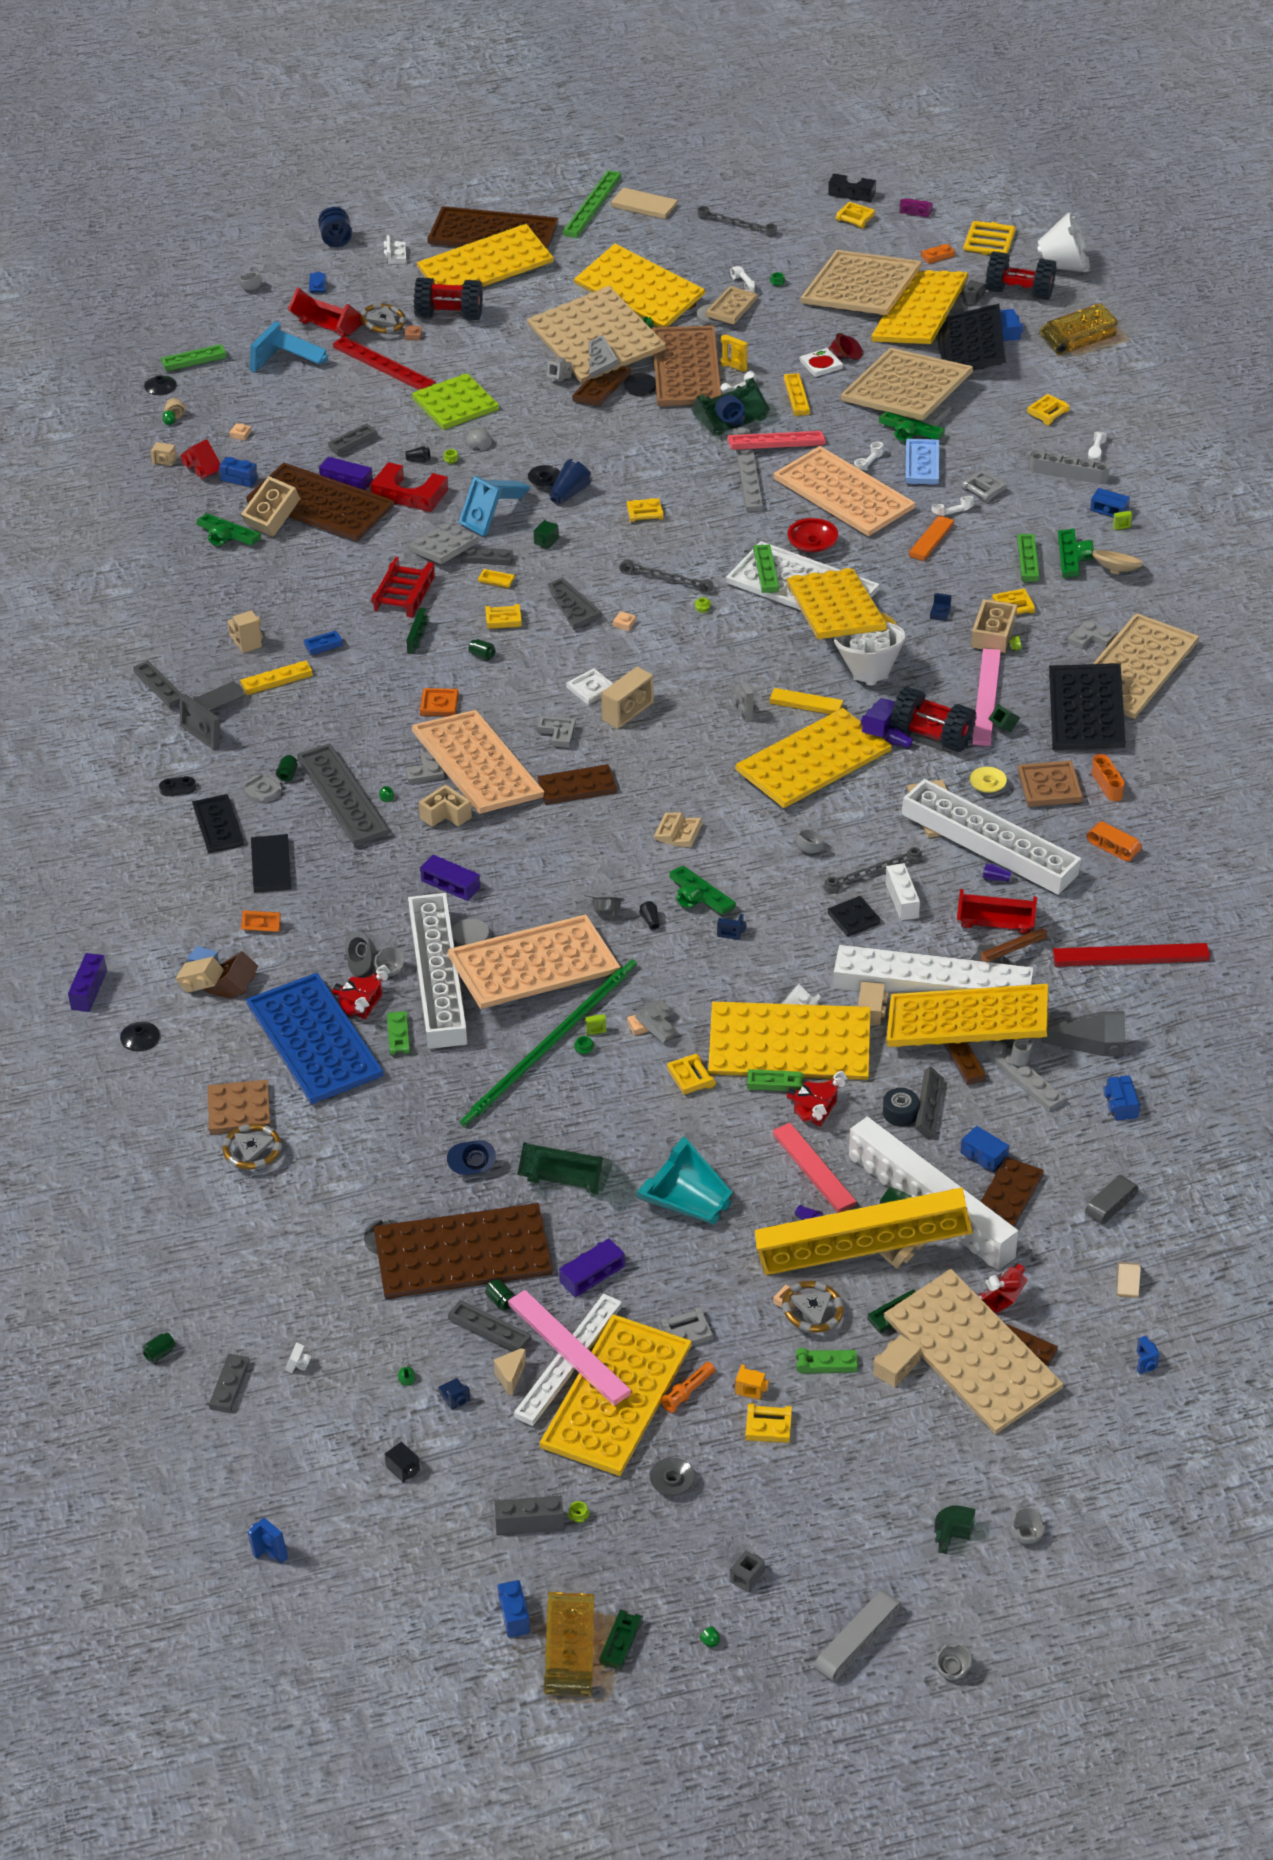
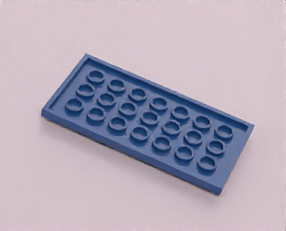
M317 972L246 999L248 1008L310 1104L317 1103L384 1076L382 1068Z

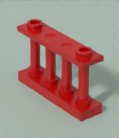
M395 556L393 562L389 564L388 571L376 593L372 595L371 603L374 605V611L377 612L381 604L399 606L406 609L407 617L413 618L435 578L434 563L427 562L422 570L399 566V557ZM398 573H404L420 577L414 580L397 577ZM393 583L414 586V588L407 590L391 586ZM387 593L407 596L409 598L404 601L399 599L387 598L386 595Z

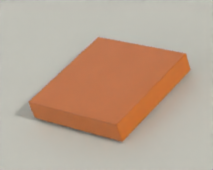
M423 688L420 716L448 717L456 715L459 689Z

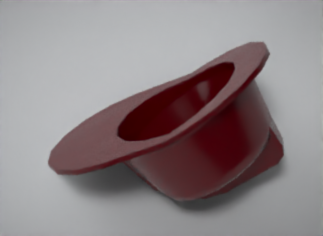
M842 333L836 334V338L828 348L839 359L851 358L858 360L862 357L863 353L860 344L854 338Z

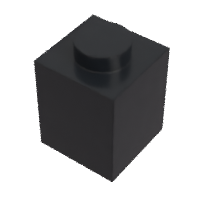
M402 1441L384 1453L386 1468L402 1483L409 1478H413L420 1471L419 1457Z

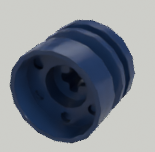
M335 206L328 207L321 212L318 224L324 243L335 248L346 245L351 240L353 234L347 212Z

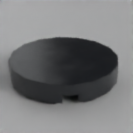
M646 373L632 374L625 379V390L627 389L628 393L634 396H645L646 393L651 394L656 390V380L652 375Z

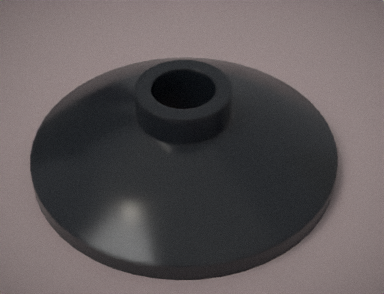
M154 376L145 382L144 388L149 394L165 395L176 388V381L169 376Z
M549 465L537 466L529 471L528 480L536 486L554 485L560 471L556 467Z
M149 1022L132 1023L126 1026L120 1035L121 1044L131 1051L148 1050L155 1046L160 1038L158 1028Z

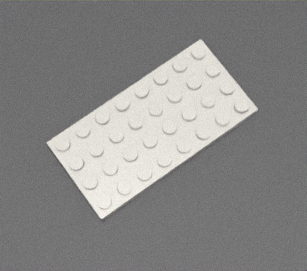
M760 541L757 545H766L768 543ZM771 545L779 592H761L753 549L726 576V583L801 610L787 586L786 578L793 575H808L813 572L825 573L828 570H841ZM859 577L872 598L879 590V584Z

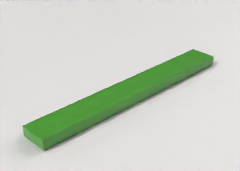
M607 170L563 230V236L578 238L621 179L620 172Z

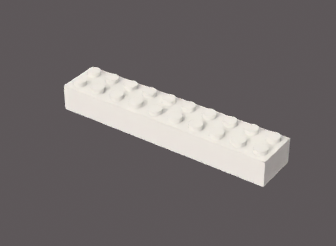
M923 779L903 798L902 815L1058 895L1079 875L1080 857L926 779Z
M446 893L408 897L428 1049L467 1045L466 1024L458 971L447 955L448 949L454 948Z
M839 945L834 968L833 988L860 991L861 982L885 984L884 992H888V995L1032 985L1033 967Z
M869 1117L864 1118L850 1128L849 1157L853 1162L862 1166L869 1174L879 1179L883 1185L896 1188L912 1195V1197L961 1188ZM963 1189L973 1233L954 1238L969 1248L973 1254L982 1258L986 1264L999 1271L1016 1258L1018 1230Z

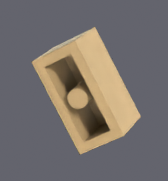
M212 956L184 963L175 979L187 993L215 986L224 970Z
M861 982L858 1006L870 1007V1024L880 1025L881 1017L885 1018L886 1006H883V1004H887L888 992H884L885 984Z
M899 1335L894 1341L889 1342L882 1354H878L873 1361L874 1376L895 1388L920 1362L921 1347Z

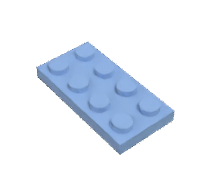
M906 439L905 483L939 484V440Z

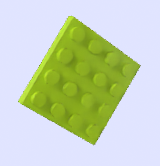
M468 373L412 393V399L442 430L499 410V404Z

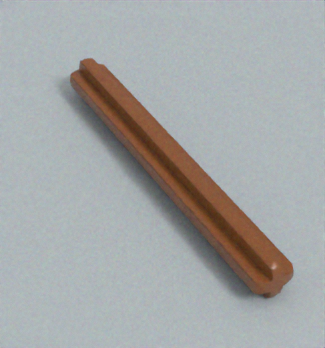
M1040 928L981 952L980 959L987 963L1044 940L1048 937V931Z

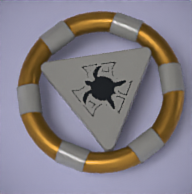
M385 303L367 306L362 310L360 316L362 324L369 330L377 333H394L400 330L406 322L405 315L399 308ZM372 310H378L367 317L368 312ZM390 311L394 312L399 316L400 320L398 324L396 323Z
M245 1124L235 1128L226 1136L222 1145V1152L228 1163L237 1168L246 1170L259 1169L269 1165L278 1157L282 1148V1141L279 1134L267 1125ZM250 1131H260L267 1134L268 1136L244 1133ZM234 1138L245 1162L232 1156L230 1152L231 1143ZM274 1141L271 1154L266 1158L260 1159L261 1152Z
M810 1280L795 1283L788 1288L782 1299V1308L786 1318L795 1327L806 1332L820 1333L829 1331L839 1324L844 1314V1305L839 1294L832 1287L819 1281ZM806 1288L822 1291V1293L794 1295ZM831 1297L836 1308L835 1316L825 1324L820 1325ZM790 1301L803 1312L802 1316L806 1321L813 1322L815 1325L800 1321L792 1313Z

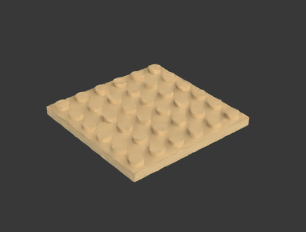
M836 250L801 296V303L887 315L922 267V262L919 260Z
M889 348L840 395L841 401L924 420L973 372V366Z

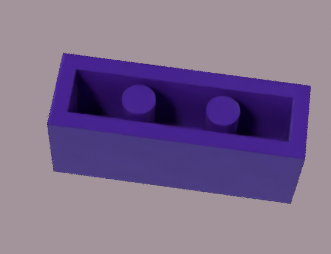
M329 456L319 466L320 475L362 490H366L373 481L371 467Z
M880 698L874 703L872 708L868 709L867 713L861 718L862 732L883 737L891 726L890 715H892L891 710L894 708L893 704L895 701Z
M434 854L420 867L422 882L465 901H469L480 889V874Z
M85 953L68 992L71 1010L90 1012L107 973L104 955Z
M608 1238L598 1243L589 1251L580 1254L571 1262L564 1264L559 1269L560 1284L576 1298L624 1268L625 1253Z

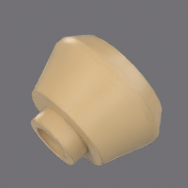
M171 398L166 402L164 412L172 411L175 413V419H178L184 415L186 406L179 399Z

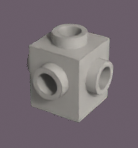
M562 357L548 361L546 377L555 378L554 380L564 381L565 378H571L572 362L566 361V358Z

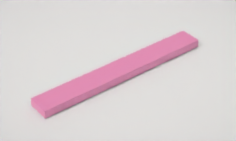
M983 648L976 706L977 718L972 745H991L993 722L988 718L995 708L1001 650Z
M526 1290L508 1300V1305L613 1406L631 1395V1390Z

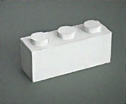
M905 863L886 866L885 883L900 921L919 918L920 901Z

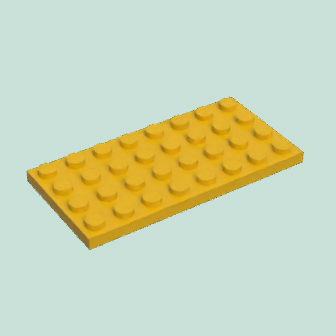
M524 224L417 262V267L425 278H434L435 284L463 285L465 280L481 281L484 287L552 263L553 256L529 226Z
M615 243L574 278L576 285L590 292L610 286L640 318L645 316L651 317L653 325L657 327L670 326L705 294L704 288Z
M945 270L918 271L890 312L881 318L871 335L872 342L932 344L969 278L968 272H948Z
M854 569L828 570L825 573L813 572L808 575H793L786 578L788 588L817 639L887 630L885 620Z
M841 708L738 762L735 765V770L781 807L786 808L890 752L892 745L882 737L863 733L861 721L844 708Z
M1048 984L891 994L886 1039L887 1047L1047 1037Z
M712 1001L708 1073L711 1075L748 1076V1069L802 1072L804 1078L833 1079L837 1072L843 1071L847 1079L868 1080L870 1007Z
M613 1314L591 1353L631 1390V1395L613 1406L579 1373L539 1442L540 1448L621 1477L661 1403V1397L666 1394L692 1347V1341Z

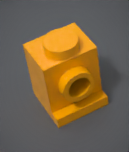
M741 1364L735 1380V1394L761 1400L763 1392L768 1390L769 1380L765 1379V1373L745 1369L746 1365Z

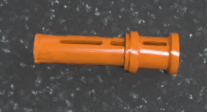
M708 1361L705 1362L682 1384H676L668 1395L662 1396L661 1404L664 1409L674 1413L682 1402L688 1401L690 1394L715 1373L716 1369L713 1364Z

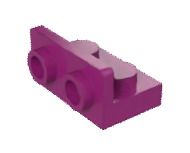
M911 198L900 200V213L929 217L933 209V203L928 201H918Z

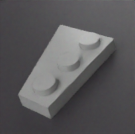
M603 335L589 341V375L591 378L620 364Z

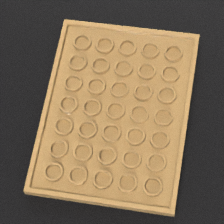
M610 286L603 287L598 291L591 292L588 295L576 298L571 302L561 304L556 308L549 309L527 319L528 326L557 357L566 358V361L572 362L571 373L581 384L591 378L589 375V341L601 335L605 337L620 363L614 368L603 372L605 374L666 349L665 343ZM603 373L593 377L592 379L602 376Z

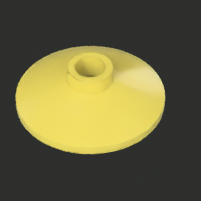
M981 767L974 770L970 775L971 785L975 789L986 793L997 792L1003 789L1007 782L1006 775L994 767Z

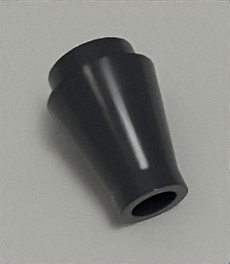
M425 446L406 451L405 453L407 461L426 462L431 458L430 449Z
M652 901L642 903L639 910L640 915L650 930L658 929L660 923L657 905Z

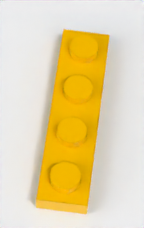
M305 660L241 679L240 684L246 695H250L313 676V672Z

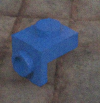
M310 273V293H325V283H327L325 273Z
M1146 1335L1138 1338L1137 1353L1140 1358L1138 1359L1137 1372L1139 1374L1151 1372L1158 1367L1159 1352L1156 1345Z

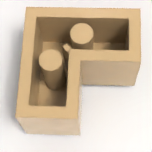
M252 610L233 616V619L227 621L229 635L242 653L262 647L261 640L263 635L259 628L261 621Z
M446 784L418 802L420 819L431 827L445 818L459 827L472 818L471 801Z

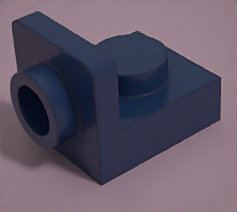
M935 593L930 619L947 622L951 610V595Z
M740 914L738 920L719 918L717 922V937L740 940L741 934L745 933L747 922L744 921V914Z
M458 1378L438 1387L440 1395L451 1410L463 1406L470 1401L469 1387L467 1385L463 1386Z

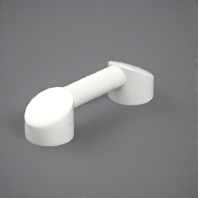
M740 266L730 268L731 277L734 280L742 278L746 282L744 284L745 290L754 293L755 282L748 277L744 269Z
M748 371L744 376V382L733 387L728 383L722 384L720 387L721 395L734 396L736 392L748 386L753 387L757 378L756 374L753 371Z
M1096 431L1094 432L1093 439L1094 446L1088 451V459L1100 461L1102 453L1100 445L1107 441V433Z
M871 443V455L867 459H856L854 466L862 471L868 470V466L876 458L882 456L884 452L883 443Z
M961 497V505L946 509L944 504H934L931 506L932 513L946 516L966 511L974 505V497Z

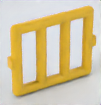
M973 221L963 250L981 253V255H988L993 251L1008 253L1016 227L998 224V222ZM976 227L1009 231V233L977 230ZM976 235V236H983V237L1006 239V242H1005V241L982 239V238H974L973 236ZM972 243V244L988 245V246H995V247H1003V250H1001V249H993V248H986V247H978V246H970V244Z

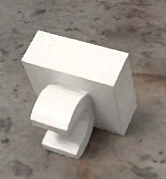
M296 1342L284 1369L285 1371L293 1373L295 1366L300 1370H306L311 1356L301 1354L304 1345Z

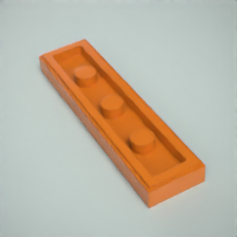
M939 515L909 551V556L925 561L952 528L954 520Z

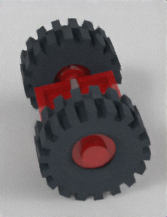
M996 251L991 253L986 273V290L1003 292L1006 284L1011 286L1017 284L1022 285L1024 288L1033 287L1034 298L1050 299L1054 288L1056 261L1040 258L1036 271L1009 267V253Z
M417 277L414 287L415 316L431 318L433 317L434 310L462 311L463 319L480 320L483 307L482 282L465 280L463 285L435 284L434 278Z
M908 686L904 687L900 691V695H897V700L893 704L894 708H892V715H890V727H896L909 735L912 731L940 741L941 746L962 752L965 746L968 745L971 734L974 732L973 728L976 725L975 721L977 718L975 710L960 704H955L954 707L949 708L926 700V694L920 690Z

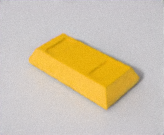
M483 569L478 577V581L484 584L509 588L516 576Z

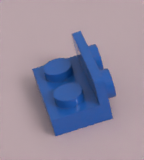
M265 1517L251 1526L247 1533L252 1554L256 1559L265 1552L271 1559L275 1558L281 1564L288 1559L283 1533Z

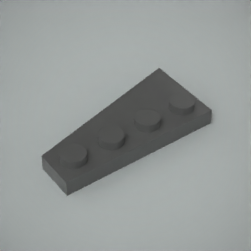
M564 578L548 583L550 593L573 630L602 617V612Z

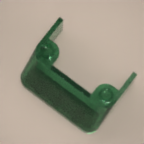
M523 1142L517 1175L527 1177V1181L539 1183V1180L587 1188V1193L598 1195L599 1191H604L613 1160Z

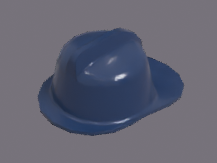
M726 395L720 398L715 405L716 414L731 426L744 425L743 420L746 417L744 404L733 395Z
M484 1140L456 1144L447 1154L449 1168L459 1175L487 1171L494 1165L496 1160L494 1147Z

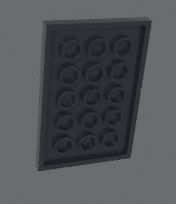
M999 303L946 317L939 330L941 359L973 366V370L985 369L986 367L1006 363Z
M1121 663L1049 665L1052 750L1126 748Z

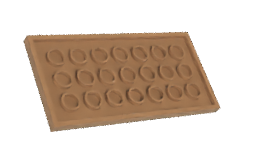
M714 325L652 328V331L666 345L665 350L653 354L657 406L715 405L721 398Z

